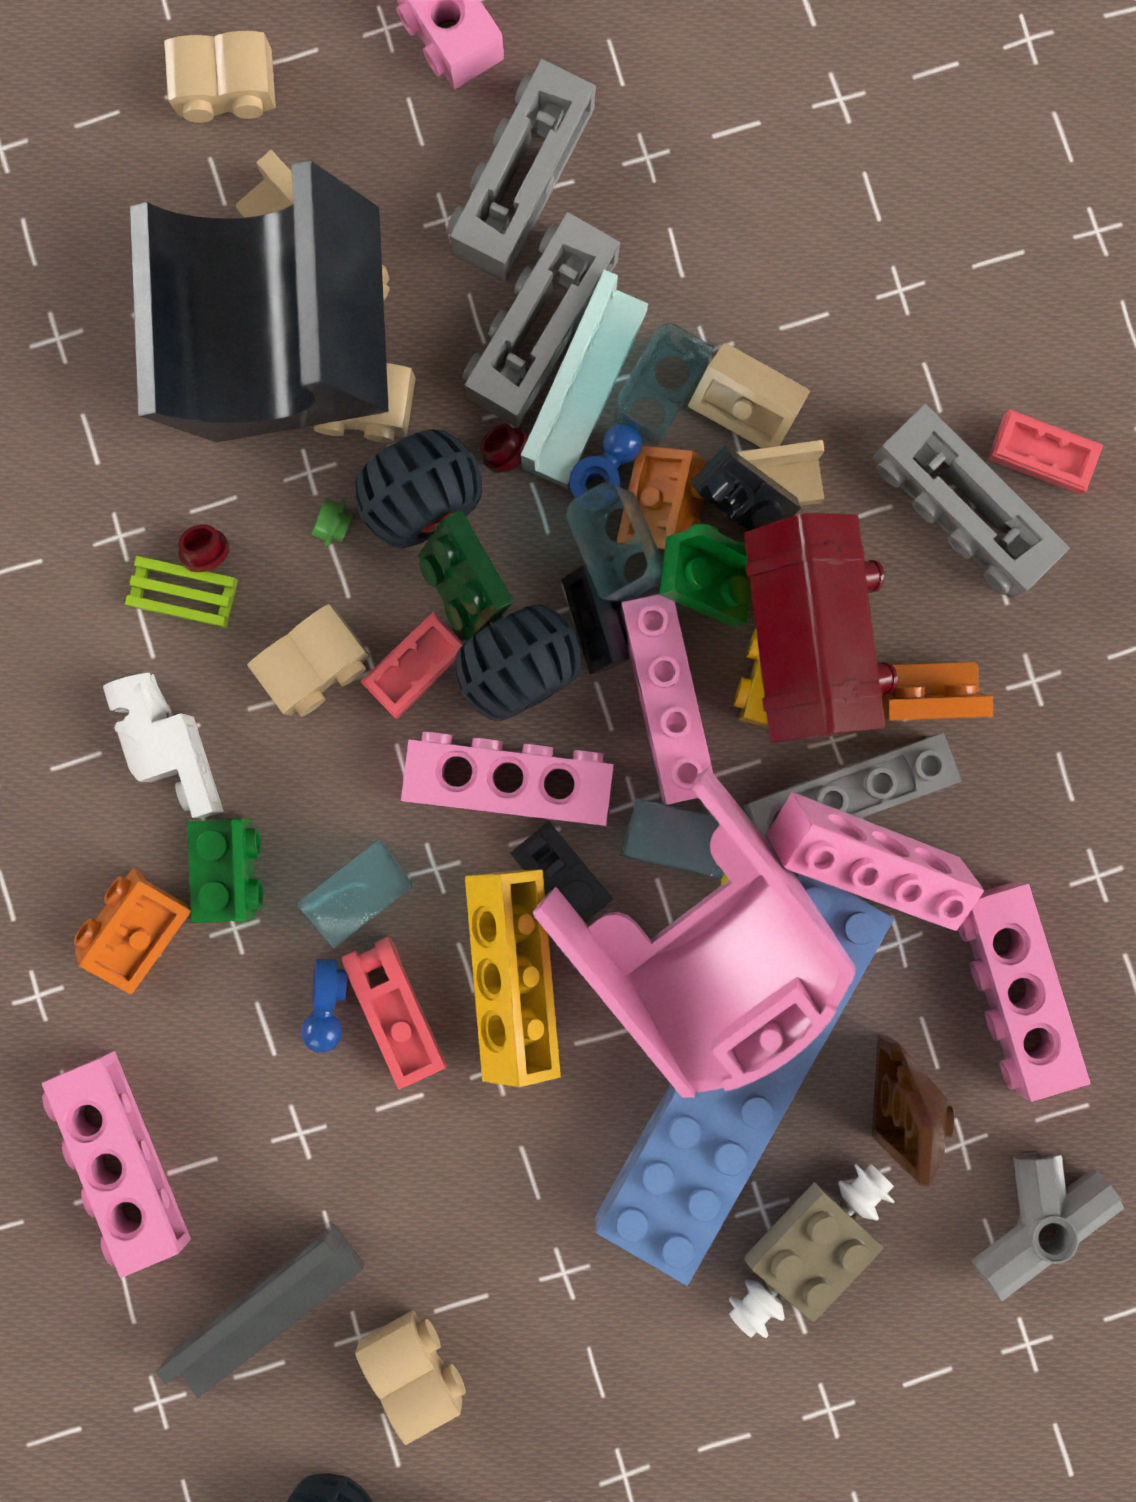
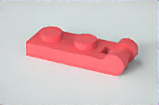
M386 936L375 941V947L359 954L355 950L342 956V962L398 1090L445 1069L447 1064L403 968L396 946L391 937ZM383 966L389 980L373 987L368 972Z

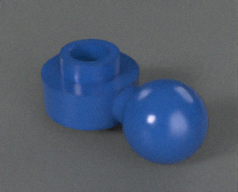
M618 423L611 426L605 432L602 439L603 455L601 457H586L574 466L570 474L569 485L575 500L582 507L589 510H602L611 506L617 500L621 491V480L617 468L620 464H627L635 460L642 448V439L636 428L626 423ZM602 479L605 482V487L601 492L591 493L587 490L591 480Z
M315 959L312 993L313 1010L301 1027V1038L304 1045L317 1053H325L334 1049L342 1036L341 1024L333 1015L335 1001H345L347 973L345 970H337L336 959Z

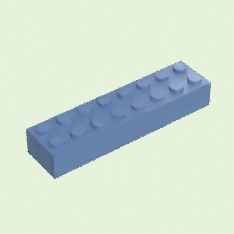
M794 872V874L855 965L854 978L837 1006L835 1015L804 1050L772 1073L754 1082L726 1092L724 1088L696 1092L695 1097L682 1098L670 1083L595 1215V1229L598 1235L686 1286L689 1285L895 919L848 891Z

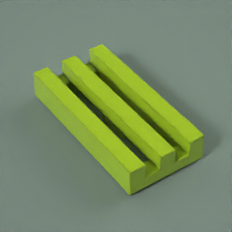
M136 556L134 562L136 572L135 576L131 575L129 585L132 588L130 595L126 596L125 605L227 629L238 583L236 578L208 571L192 572L181 565ZM152 571L224 587L223 595L147 579L148 573ZM144 590L220 606L219 612L216 615L144 599Z

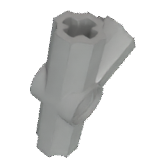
M1030 1152L1013 1157L1020 1209L1017 1225L971 1260L976 1272L1001 1302L1049 1265L1062 1264L1070 1260L1077 1252L1078 1245L1083 1239L1124 1209L1121 1198L1098 1171L1090 1169L1066 1188L1061 1154L1056 1152ZM1054 1223L1056 1232L1054 1239L1049 1244L1040 1246V1230L1045 1225Z

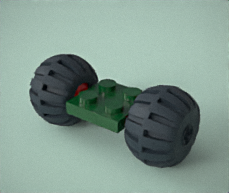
M440 429L423 430L400 439L371 458L360 470L355 481L356 504L360 517L377 538L392 547L407 548L427 541L417 555L420 560V570L426 582L432 587L435 586L443 599L448 621L454 629L462 632L467 641L458 650L455 665L460 690L472 707L490 720L503 721L543 702L574 681L582 669V649L576 631L560 613L549 606L534 604L505 617L502 615L515 601L466 518L480 502L482 477L474 455L462 441Z

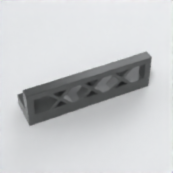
M333 1224L175 1347L156 1371L157 1375L166 1385L180 1374L195 1396L200 1398L361 1272L365 1264L335 1224Z

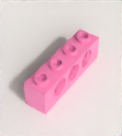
M397 0L399 6L396 7V10L405 29L411 36L416 33L419 34L426 45L423 48V52L432 71L437 77L444 74L454 90L504 60L502 33L480 0ZM444 20L457 22L456 25L450 28L437 26Z
M657 594L622 602L619 612L623 629L628 639V652L662 804L668 805L699 798L692 787L702 771L709 768L713 773L675 601Z
M422 732L421 741L408 739L401 801L606 826L614 764L603 763V753L574 750L573 759L552 757L553 747L523 744L522 753L502 751L503 741L473 738L472 747L452 745V735L433 732ZM455 758H465L472 766L471 779L467 784L460 787L450 785L445 778L446 765ZM505 764L517 765L523 772L524 778L521 787L512 793L500 791L494 780L498 768ZM564 770L572 776L574 790L568 797L554 799L546 793L544 782L547 775L552 771Z
M794 792L791 793L766 833L784 868L954 931L958 930L985 891L960 857Z
M1010 882L985 890L958 928V932L964 942L969 941L975 959V961L970 962L971 975L977 989L980 992L985 991L990 1010L985 1011V1020L992 1038L995 1041L1000 1040L1005 1059L1000 1060V1069L1009 1090H1015L1017 1094L1033 1102L1090 1085L1091 1083L1030 885L1028 883ZM1006 928L1011 935V946L1004 954L997 955L993 948V938L998 931ZM1022 978L1026 984V994L1020 1002L1012 1004L1008 997V989L1013 981ZM1038 1028L1041 1033V1043L1036 1050L1026 1053L1023 1045L1025 1035L1030 1030Z
M116 1052L108 1053L41 1083L45 1091L42 1096L44 1109L52 1121H57L64 1138L62 1142L63 1156L71 1169H76L83 1186L81 1191L82 1202L88 1215L92 1218L95 1217L103 1235L101 1238V1248L108 1264L111 1266L115 1265L119 1277L123 1278L179 1254L191 1240V1237ZM86 1105L94 1106L100 1111L102 1115L101 1128H95L86 1121L84 1115ZM105 1153L115 1155L120 1160L122 1165L121 1175H114L107 1171L103 1162ZM123 1202L133 1203L140 1209L142 1215L140 1223L132 1222L125 1217Z

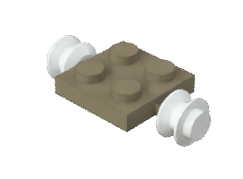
M855 1164L859 1177L852 1184L839 1181L841 1196L848 1204L843 1201L839 1205L814 1182L743 1257L750 1269L766 1282L764 1285L760 1281L747 1279L745 1284L749 1293L743 1300L733 1296L729 1298L734 1307L729 1313L730 1317L749 1337L752 1338L758 1332L761 1336L767 1338L768 1332L765 1323L771 1317L781 1321L785 1319L783 1306L780 1302L783 1298L814 1323L884 1249L880 1242L857 1221L859 1216L855 1213L857 1212L865 1219L878 1220L879 1217L875 1206L881 1200L890 1203L895 1202L888 1194L894 1185L872 1164L865 1170L858 1164Z

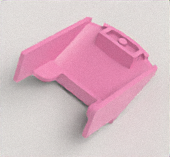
M706 768L698 775L692 789L720 823L713 832L710 850L717 865L729 878L728 881L651 939L629 915L620 912H609L600 916L588 926L556 887L545 895L533 911L534 917L682 1098L695 1097L696 1092L724 1088L726 1092L739 1088L772 1073L804 1050L831 1021L837 1011V1006L855 975V965L794 872L783 867L772 845L709 768Z

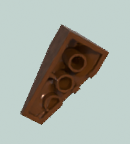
M878 1035L872 1138L918 1185L931 1186L945 1153L946 1137H951L953 1134V1108L951 1105H948V1099L898 1042L889 1036Z

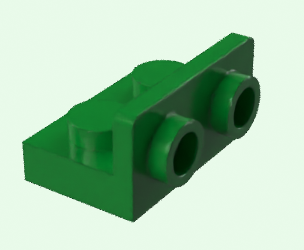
M694 524L688 530L667 536L659 594L730 627L747 624L751 585L750 578H747L745 564L748 561L745 543L737 542L719 533L718 528L708 524Z
M252 818L188 821L191 923L248 922L256 919V910H261L263 907V885L261 879H255L254 859H259L261 855V836L258 828H252Z

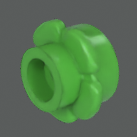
M326 498L318 514L311 536L323 540V546L325 547L330 545L332 539L342 542L346 534L352 514L344 511L346 506L344 500L339 504Z

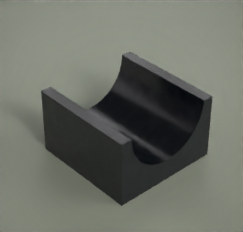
M311 160L292 165L293 204L270 214L247 218H205L172 212L149 202L130 206L138 416L213 442H222L389 412L379 207Z

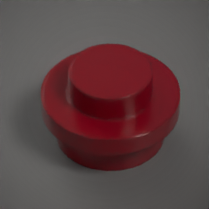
M500 424L494 427L485 435L480 445V453L483 455L484 464L494 473L515 469L521 464V453L528 437L521 429L512 428L509 424Z
M199 524L187 529L181 535L178 542L179 559L183 566L192 572H206L216 568L226 559L229 553V543L225 535L207 524Z

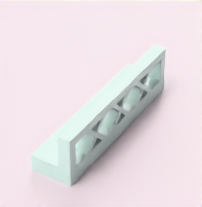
M607 270L602 272L521 453L523 470L566 489L569 487L571 471L584 454L648 310V303L618 291V275Z

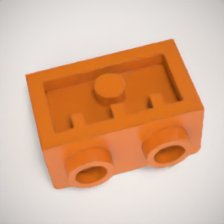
M642 446L634 462L616 543L624 548L664 553L667 536L688 530L691 525L701 524L699 518L705 498L696 492L690 480L707 462L691 450Z
M976 662L892 664L898 675V683L892 693L881 696L884 719L891 721L993 717V696L979 692V669Z
M135 867L130 870L125 878L119 876L114 880L105 894V907L95 920L89 918L84 922L73 942L76 946L75 953L79 967L130 995L136 990L191 913L188 904L147 881L143 872Z

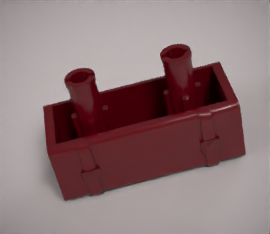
M804 513L744 532L748 561L745 566L747 578H750L764 690L762 703L763 711H766L770 743L825 738L884 729L885 720L881 696L890 694L895 690L898 683V675L894 666L889 662L877 663L868 593L877 592L882 587L884 569L880 562L876 560L864 561L865 556L858 514Z

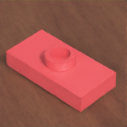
M1009 409L1004 413L987 460L1081 495L1087 491L1103 444Z
M432 612L360 682L395 719H398L455 664L456 654L464 643Z

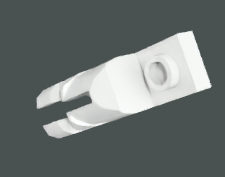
M136 674L103 685L110 711L115 710V712L119 713L129 712V715L123 721L117 722L114 728L118 733L128 768L139 782L150 783L179 774L181 781L175 784L177 797L183 810H190L192 818H206L224 812L194 717L180 713L167 718L166 713L171 712L157 686L154 674Z

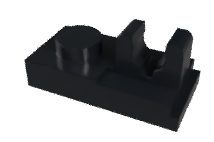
M727 445L690 480L691 485L699 495L725 512L748 531L793 517L801 509L798 498Z
M592 563L582 565L562 579L590 675L608 671L630 659L627 650V635L620 625L616 610L621 607V603L627 601L625 595L619 597L610 596L606 587V583L619 577V572L616 568L601 570V567L594 568Z
M550 821L510 852L523 870H543L545 895L554 887L558 888L585 922L613 900L611 895Z

